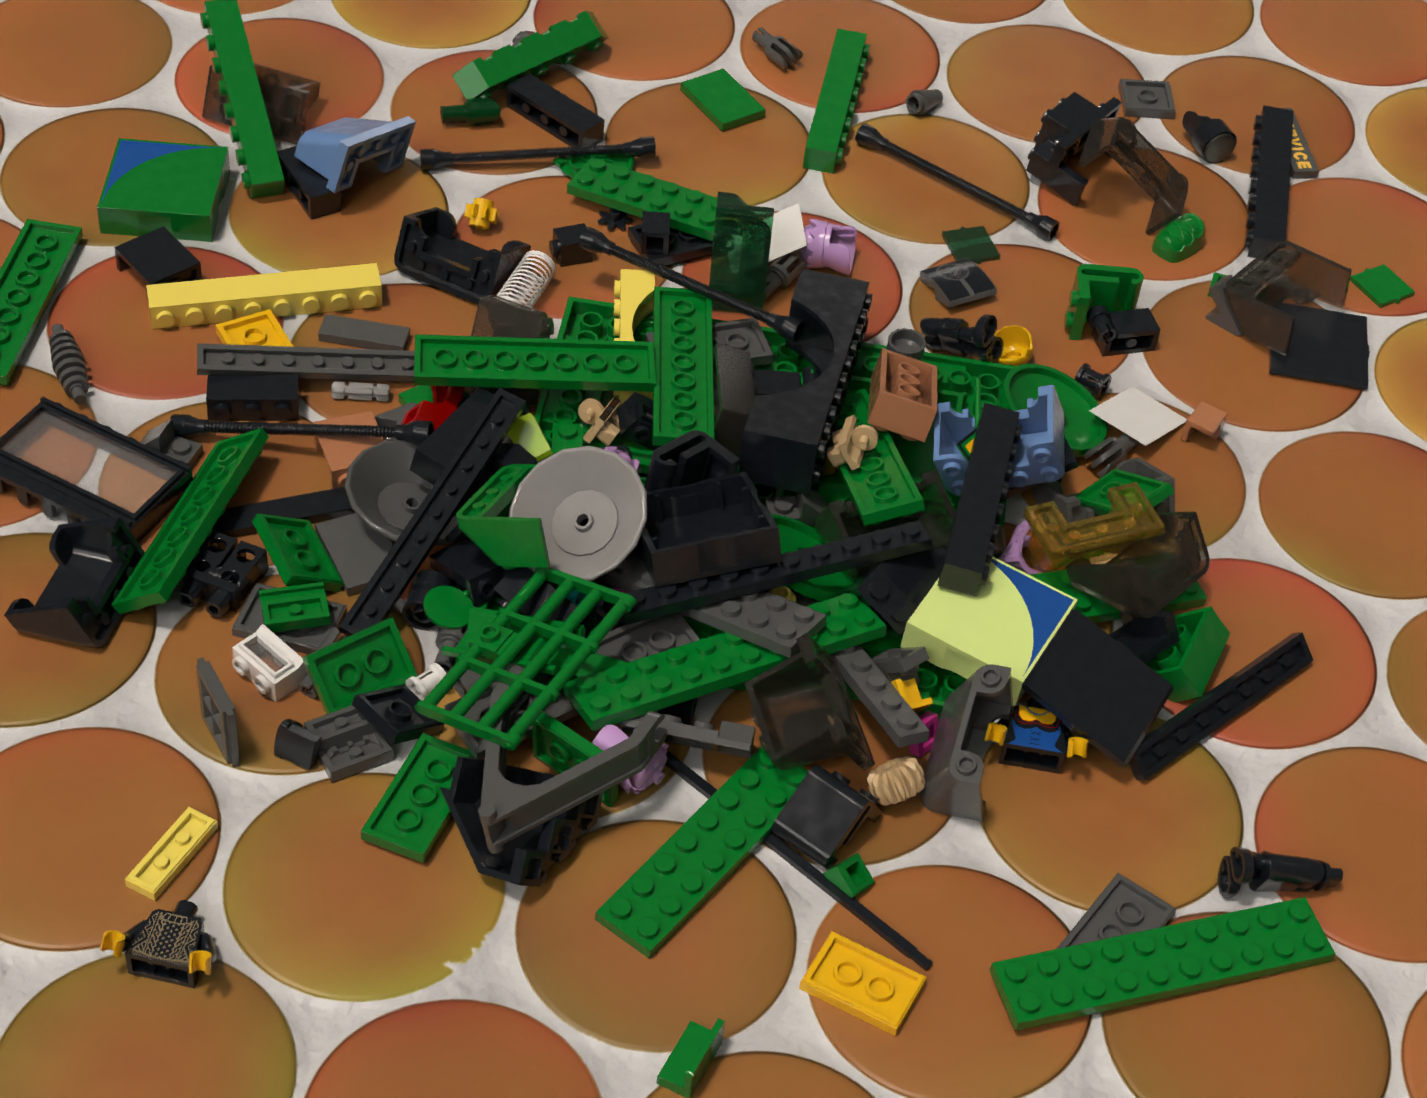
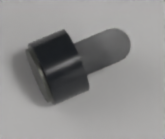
M1187 111L1184 114L1183 127L1192 137L1193 147L1206 162L1222 161L1233 152L1237 138L1223 120L1199 116L1194 111Z

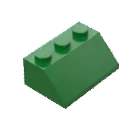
M1211 606L1174 615L1180 641L1145 663L1172 684L1174 690L1168 698L1170 701L1180 702L1195 700L1201 697L1224 650L1230 632Z

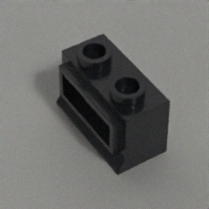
M634 392L617 409L620 434L654 451L661 446L652 445L653 400L638 392Z

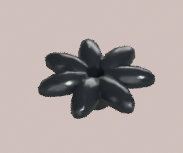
M610 208V213L599 211V215L602 218L598 220V224L607 225L609 231L613 230L615 225L619 229L625 230V224L632 223L633 219L626 217L628 213Z

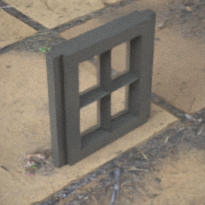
M204 658L197 659L196 669L202 718L227 764L231 763L233 768L240 766V752L235 707L210 662H205Z

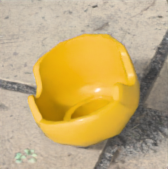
M1018 325L1005 326L995 332L994 336L1001 337L1003 340L1002 355L995 363L1018 366L1026 364L1031 359L1034 350L1031 333L1025 327Z

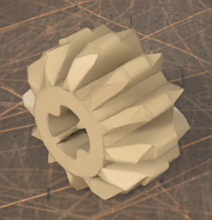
M911 756L897 757L891 761L887 760L886 763L878 765L876 769L871 770L867 778L871 795L878 799L876 803L885 806L891 803L895 805L900 801H906L908 798L916 796L918 792L924 789L926 783L921 765L918 764L916 758Z

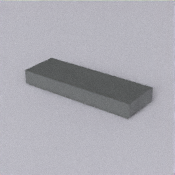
M326 314L318 332L319 341L362 348L405 351L410 337V328Z

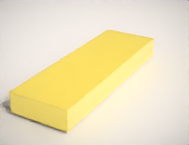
M188 807L125 878L126 887L156 901L218 829L217 820Z

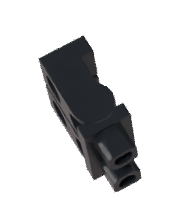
M213 530L200 547L199 554L186 569L187 573L183 577V585L179 591L180 603L192 608L201 599L206 601V611L218 618H221L228 610L236 612L240 607V602L246 598L257 578L262 579L268 572L267 550L244 541H240L238 544V539ZM218 543L225 544L227 546L226 549H219ZM246 553L253 554L255 558L253 560L247 559Z

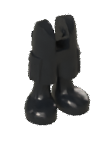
M983 315L979 318L975 327H969L968 322L960 318H924L920 322L921 332L925 335V344L932 350L947 351L950 354L966 357L969 354L981 361L993 363L997 362L1002 355L1003 340L1001 337L994 336L997 329V319L994 315Z

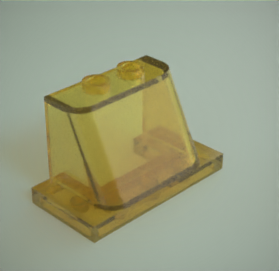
M1137 482L1109 488L1107 498L1112 504L1109 514L1067 523L1055 502L1051 501L1026 507L1023 515L1032 529L1026 554L1033 566L1044 573L1109 560L1137 540L1162 535L1165 525Z

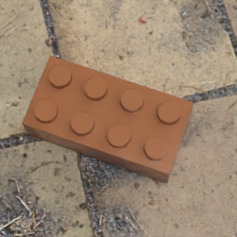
M882 348L870 380L867 423L871 424L878 431H892L900 434L906 440L925 442L937 412L938 366Z

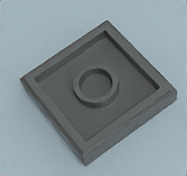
M1120 79L1118 87L1124 116L1174 119L1176 111L1169 82Z

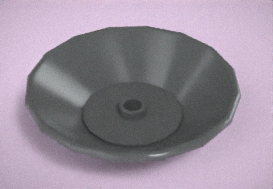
M406 440L383 441L362 450L348 466L345 490L352 509L370 528L394 541H397L433 487V484L410 471L415 450L419 445ZM452 520L450 521V523L448 524V526L446 527V529L444 530V532L442 533V535L440 536L435 545H446L452 543L446 542L445 538ZM461 532L454 541L466 535L463 532Z

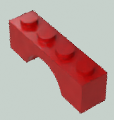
M430 386L433 393V403L423 400L405 413L401 425L416 420L432 421L435 431L463 401L464 395L462 393L465 387Z

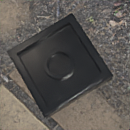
M405 684L354 696L352 705L392 745L419 739L422 733L430 736L439 734L444 727V723L421 715L415 710V705L420 699Z

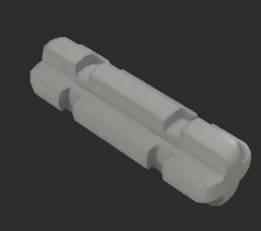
M334 381L331 394L334 399H344V396H347L348 400L372 401L373 398H376V401L386 402L390 397V387L388 384L377 383V386H373V383L349 382V385H345L343 381Z

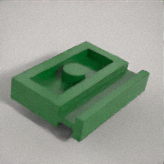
M323 582L259 590L263 622L272 632L331 625Z

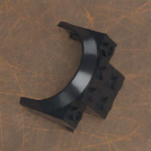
M1073 92L1066 99L1062 98L1052 110L1048 109L1042 116L1041 123L1043 124L1034 138L1035 146L1028 155L1029 163L1026 171L1047 184L1073 205L1078 206L1088 180L1064 163L1068 158L1066 155L1070 154L1073 156L1079 150H1088L1105 154L1127 164L1131 160L1140 138L1115 122L1122 104L1120 100L1113 97L1107 103H1101L1097 107L1081 95Z

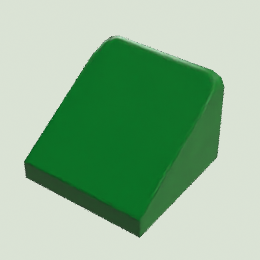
M859 853L842 860L823 873L829 881L850 898L875 883Z

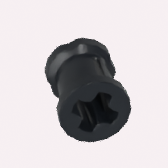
M1087 363L1080 367L1075 376V380L1084 388L1094 392L1097 398H1101L1106 393L1112 378L1109 374L1103 375L1091 369V366Z

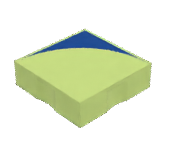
M992 556L990 564L985 563L986 566L990 567L986 584H979L975 596L937 586L938 578L907 621L900 647H925L929 656L927 661L940 668L955 672L966 679L979 668L988 664L1011 668L1013 706H1016L1025 692L1021 685L1071 610H1075L1078 599Z

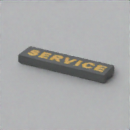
M1293 114L1292 179L1317 178L1319 169L1296 116Z

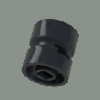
M422 570L416 573L402 609V616L409 625L425 631L440 627L434 624L425 614L423 601L428 591L434 587H453L451 580L446 575L434 570Z

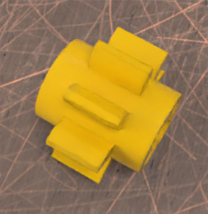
M474 198L473 205L466 203L464 216L470 220L469 226L481 230H489L490 223L497 224L499 211L493 208L494 202L488 199Z

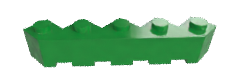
M583 11L571 22L565 19L550 26L549 30L543 34L536 32L521 39L520 43L514 47H511L509 44L493 51L492 55L485 60H482L480 57L471 61L454 73L452 77L466 99L491 98L493 91L496 89L506 90L507 85L528 73L539 78L549 71L548 67L553 63L568 65L577 58L576 54L580 51H591V53L598 51L604 46L603 42L608 39V36L594 13Z

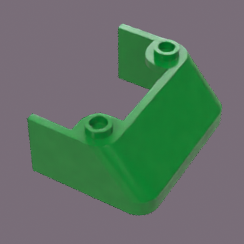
M512 464L500 468L456 513L459 529L496 565L502 566L504 569H514L517 567L548 568L550 566L541 518L509 517V508L519 483L537 464Z

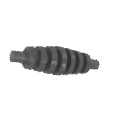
M55 324L52 327L53 333L49 337L53 370L66 395L72 397L76 404H83L86 401L85 394L89 390L84 355L72 333L64 330L63 325Z

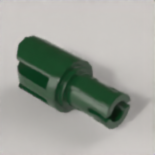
M490 98L466 99L463 105L440 106L442 123L465 121L469 126L490 124L499 118L500 107Z

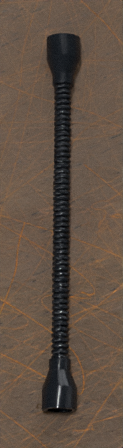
M866 123L862 124L855 136L857 143L867 148H878L881 151L889 152L925 172L964 190V192L976 198L978 197V199L1024 221V224L1030 226L1037 235L1048 241H1051L1058 232L1059 221L1049 216L1027 212L992 193L990 194V192L893 144L889 139L883 137L876 128Z
M652 136L640 137L631 142H624V144L591 145V147L588 145L584 147L574 146V148L573 146L571 148L568 146L567 148L557 147V149L556 147L554 149L551 147L550 149L540 148V150L539 148L537 150L534 148L533 150L523 149V151L522 149L520 151L518 149L515 151L514 149L513 151L503 150V152L496 150V152L482 151L481 153L479 151V153L465 152L464 154L462 152V154H454L436 149H420L421 171H429L446 165H452L454 162L456 164L458 162L468 163V161L469 163H474L475 161L485 162V160L486 162H492V160L502 161V159L503 161H509V159L519 160V158L520 160H526V158L543 159V157L546 159L550 157L560 158V156L563 158L567 156L577 157V155L578 157L584 155L594 156V154L595 156H600L601 154L611 155V153L612 155L614 153L616 155L622 153L639 158H655L656 146L655 138Z
M587 227L580 236V248L592 253L613 255L675 284L684 286V288L707 298L709 297V299L766 323L767 326L773 328L781 337L796 343L803 334L804 321L793 316L769 313L733 296L731 297V295L617 246L616 243L610 241L602 232Z
M173 414L170 418L173 419L175 436L182 438H191L199 434L213 432L243 434L263 428L267 435L394 437L396 440H406L415 445H420L434 432L432 421L418 420L394 427H378L377 425L344 426L339 424L210 422L207 419H198L188 414Z

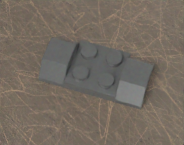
M646 714L617 723V725L622 726V731L625 734L631 735ZM662 714L665 718L658 727L667 730L664 742L747 759L752 756L756 729L753 726L722 720L720 730L716 731L714 725L710 723L694 721V726L683 724L679 717Z

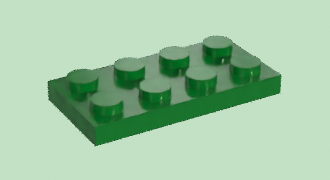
M422 733L361 829V839L424 863L452 817L440 787H451L452 774L456 766L457 757H474L470 750Z

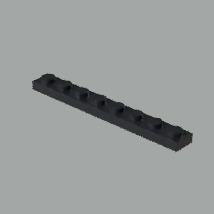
M1292 633L1146 735L1129 761L1136 780H1146L1311 663L1313 657L1303 633Z

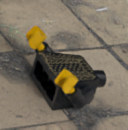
M187 900L179 901L174 912L161 909L152 911L147 920H142L124 933L116 930L105 931L100 951L103 952L105 950H114L113 955L118 958L122 956V952H125L128 974L189 988H195L199 971H205V975H211V967L217 960L211 935L205 932L203 920L195 917L198 907Z

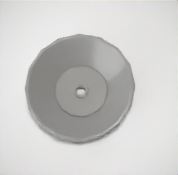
M594 446L563 449L538 462L519 483L509 508V517L541 518L550 561L549 567L587 581H593L616 569L637 546L647 521V492L636 469L616 452ZM584 519H589L586 525L581 526V522ZM528 567L530 570H532V571L535 573V569H536V568H534V567Z

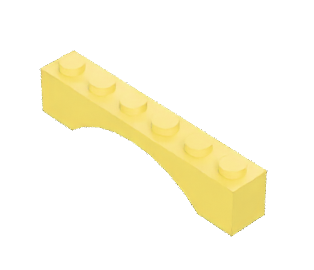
M621 269L620 280H614V297L619 298L614 299L613 315L619 317V319L614 318L613 336H619V338H614V341H635L633 334L636 327L653 311L655 274L650 271ZM613 391V396H618V399L621 400L618 408L637 391ZM638 392L653 400V392Z

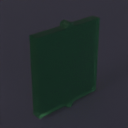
M984 226L961 227L956 230L942 231V237L955 261L968 258L974 263L981 264L982 262L1000 259V254Z

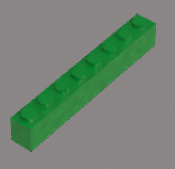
M237 0L204 1V13H200L201 25L203 29L208 30L209 35H206L208 51H213L215 58H212V67L214 74H219L220 80L217 81L220 97L225 96L226 103L223 104L226 120L231 119L232 126L229 127L232 143L237 142L238 149L235 150L238 166L243 165L244 173H241L244 189H249L251 199L284 194L285 180Z
M837 29L805 147L804 169L834 174L836 163L841 164L843 150L846 146L847 134L850 130L851 118H853L855 103L857 102L866 59H868L870 44H866V33Z

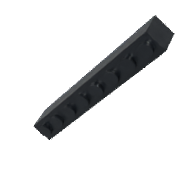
M1263 105L1261 115L1255 116L1253 130L1255 131L1252 139V146L1254 147L1250 161L1252 165L1249 178L1253 179L1250 180L1248 188L1250 196L1247 203V211L1250 212H1248L1245 228L1249 229H1247L1244 239V245L1248 246L1247 257L1279 262L1286 243L1293 110Z
M984 403L937 586L975 596L979 584H986L990 567L986 566L985 563L990 564L995 545H991L990 542L995 543L1000 527L999 524L994 522H1000L1005 504L999 503V501H1005L1009 484L1004 483V481L1009 482L1014 464L1008 462H1014L1018 445L1013 444V442L1018 443L1022 431V426L1017 425L1020 412Z

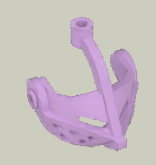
M1035 513L1024 518V521L1017 525L1009 544L998 559L1028 575L1058 571L1057 568H1052L1051 565L1031 569L1025 563L1022 552L1023 547L1033 548L1036 545V539L1027 535V533L1033 527L1047 521V514Z

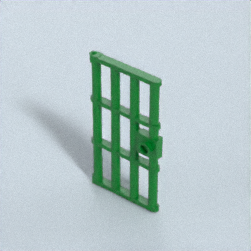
M551 567L536 568L535 574L508 605L496 613L497 617L493 622L486 620L468 641L469 649L457 657L456 664L426 698L417 702L415 710L421 715L514 751L522 742V736L546 707L551 702L557 700L561 689L591 654L597 652L601 641L621 617L633 609L637 601L629 594L618 592ZM546 580L560 585L532 618L518 614ZM573 590L587 594L559 628L545 624ZM600 600L615 604L587 638L573 634L574 630ZM511 624L522 628V630L516 633L514 630L505 627ZM535 634L549 638L547 643L519 675L505 670ZM562 644L577 649L547 686L533 681L535 676ZM481 655L494 660V662L490 665L477 659ZM467 670L482 675L451 711L437 706ZM495 680L509 685L479 722L464 717ZM523 691L538 696L507 733L492 728Z

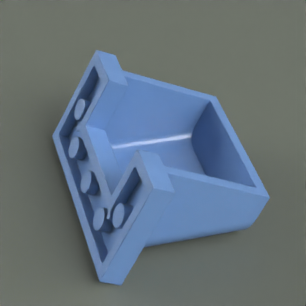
M409 116L393 122L344 117L306 131L298 141L294 156L327 178L326 188L336 193L352 186L358 164L366 160L373 159L378 162L377 168L384 173L402 167L416 121Z

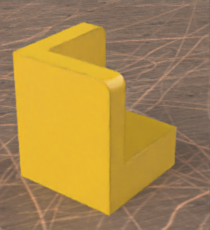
M915 678L905 681L896 679L890 682L915 713L921 712L934 704L932 697L921 699Z

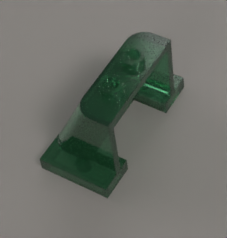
M718 192L709 287L722 291L725 294L731 295V297L733 296L762 310L764 306L774 208L749 206L737 194ZM712 300V310L738 312L731 307Z

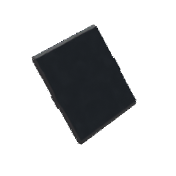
M1271 301L1270 330L1267 336L1269 345V374L1364 390L1368 389V358L1370 351L1367 341L1366 316Z
M1073 609L1021 685L1027 694L1063 721L1064 725L1078 736L1080 735L1087 739L1090 744L1119 767L1124 768L1128 765L1174 690L1172 684L1136 657L1131 650L1112 638L1080 611Z

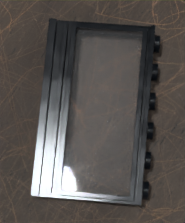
M42 397L37 406L0 438V493L7 489L6 483L16 487L18 500L21 504L27 506L32 501L31 495L41 499L42 509L47 517L52 518L57 513V507L66 511L68 523L82 522L81 519L90 521L120 516L138 543L176 506L193 480L192 467L185 462L165 455L158 449L146 446L132 437H127L109 426L102 425L89 419L84 414H79L45 397Z

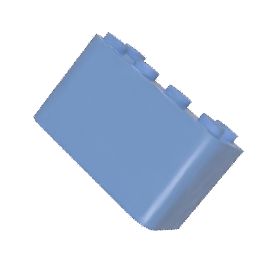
M1054 385L1038 387V397L1036 400L1033 398L1027 399V409L1016 410L1020 412L1017 425L1022 426V431L1018 443L1013 442V444L1018 445L1014 462H1008L1014 464L1009 482L1004 481V483L1009 484L1008 488L1024 487L1044 482L1051 483L1059 480L1065 474L1064 411ZM950 402L937 404L934 423L933 461L945 488L954 495L960 496L968 461L958 450L956 444L975 429V417L972 418L969 409H962V413L951 409Z

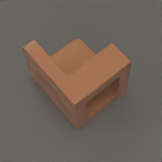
M1201 401L1186 420L1181 440L1187 442L1195 431L1217 440L1222 433L1228 413Z

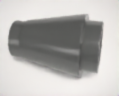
M938 89L914 90L906 98V107L912 114L923 115L942 103L943 95Z

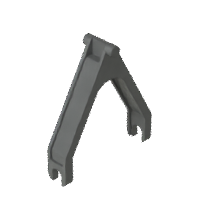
M514 665L510 668L509 672L519 675L524 670V667ZM501 682L498 683L490 695L489 709L506 691L509 685ZM523 691L492 728L507 733L509 731L510 719L525 702L530 693ZM649 711L628 739L541 784L528 786L514 784L506 779L508 749L486 740L481 806L478 809V814L483 826L488 851L493 854L502 852L505 848V843L643 771L666 739L667 730L658 727L665 716Z

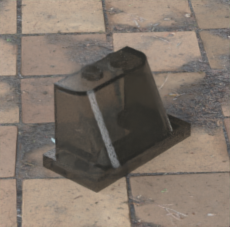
M254 63L273 138L297 145L305 132L308 110L319 96L321 82ZM210 65L202 117L232 126L231 119L226 120L223 104L226 103L225 96L220 97L217 83L220 80L219 74H214L213 67Z
M808 633L796 639L801 652L744 683L753 710L750 711L751 717L762 733V736L759 737L760 743L765 752L769 754L771 762L780 770H787L846 754L864 771L875 765L837 661Z

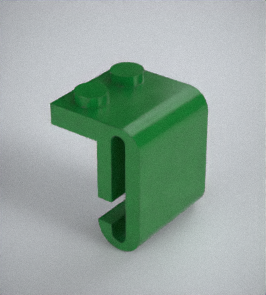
M1082 264L1078 266L1073 288L1069 296L1068 309L1064 317V328L1069 330V340H1081L1084 324L1089 323L1086 318L1087 312L1094 306L1103 305L1107 308L1108 312L1136 309L1144 279L1143 273L1138 269L1095 264Z

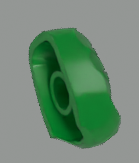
M1193 213L1183 214L1170 221L1155 237L1152 251L1160 258L1171 263H1177L1191 257L1203 246L1206 232L1204 221Z

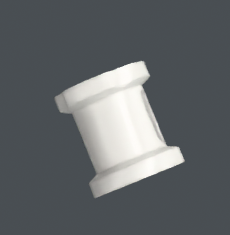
M432 663L428 666L427 671L417 677L412 676L407 679L406 686L420 700H424L446 675V672L439 664Z

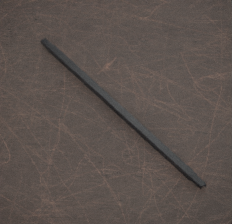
M667 750V762L665 765L707 799L717 791L716 788ZM770 833L764 839L763 843L904 956L912 959L925 971L927 967L932 966L933 962L919 952L918 948L856 899L850 898L829 881L822 872L774 834Z

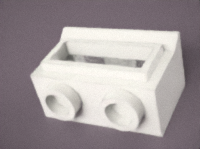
M263 624L255 633L232 647V665L237 673L241 676H247L261 694H267L275 702L297 689L299 683L306 677V666L302 657Z

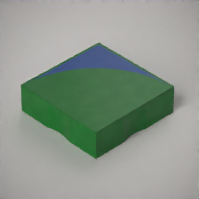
M119 138L97 205L100 233L142 236L164 226L176 239L212 242L219 218L218 207L225 195L230 176L228 147Z

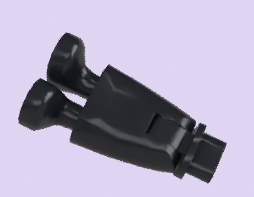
M1233 847L1230 851V856H1224L1218 872V888L1223 897L1230 898L1239 893L1242 884L1247 883L1254 892L1289 891L1306 893L1312 888L1315 891H1322L1326 887H1335L1343 879V871L1341 868H1331L1328 863L1316 859L1281 855L1267 851L1258 853L1242 847Z

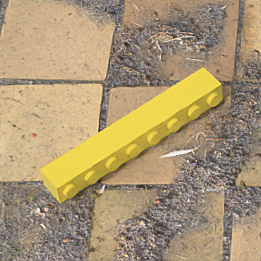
M377 263L146 285L152 330L223 323L268 309L272 311L275 317L382 307V284Z

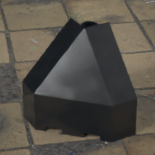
M458 756L452 774L451 787H440L478 872L519 886L540 887L548 878L547 870L554 862L561 863L575 848L577 836L583 830L590 831L597 823L604 791L505 843V848L502 852L493 854L488 851L483 826L478 814V809L481 806L485 760L471 756L468 758ZM506 765V779L514 784L525 786L541 784L556 776Z

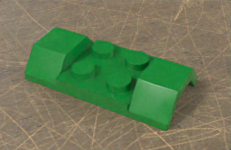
M472 606L469 610L466 634L456 648L443 646L441 649L442 655L457 658L460 654H464L469 649L468 641L486 620L493 622L497 617L496 613L498 611ZM550 619L545 622V624L559 628L564 623ZM511 624L505 627L514 630L516 633L522 630V628ZM579 624L573 634L585 638L586 630L584 625ZM535 634L505 670L509 671L514 665L525 668L547 643L549 638ZM562 644L539 673L555 676L577 649ZM481 655L477 659L490 665L494 662V660Z

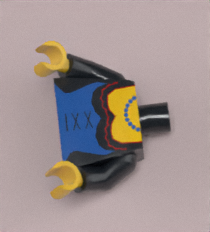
M1034 698L1027 701V706H1015L1009 721L1001 718L997 723H989L984 741L988 742L990 740L1002 746L998 763L1060 774L1065 754H1067L1068 758L1078 755L1087 758L1088 740L1082 737H1074L1069 728L1062 724L1058 717L1049 710H1046Z

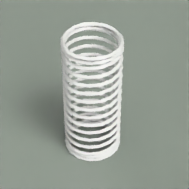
M532 250L527 252L521 259L516 269L503 285V288L490 304L491 316L498 324L514 329L524 322L528 313L556 273L555 263L547 254ZM528 257H538V258L543 259V260L546 261V262L548 263V265L551 267V271L549 270V268L547 267V265H545L543 262H541V261H539V260H537V259L528 258ZM533 260V261H537V262L541 263V264H542L543 266H545V268L548 270L549 277H548V274L546 273V271H545L541 266H539L538 264H535V263H533V262H525V261ZM526 264H532L539 267L545 273L546 278L536 268L526 266ZM528 268L535 270V271L538 272L542 277H539V276L536 275L534 272L529 271ZM500 302L509 312L521 317H513L507 314L500 306ZM504 302H506L511 308L519 311V313L511 311L509 308L505 306ZM497 304L506 316L512 319H518L519 321H511L505 318L502 314H500L499 310L497 309ZM494 306H495V310L497 311V313H498L504 320H506V321H508V322H510V323H516V324L512 325V324H507V323H505V322H502V321L497 317V315L495 314Z

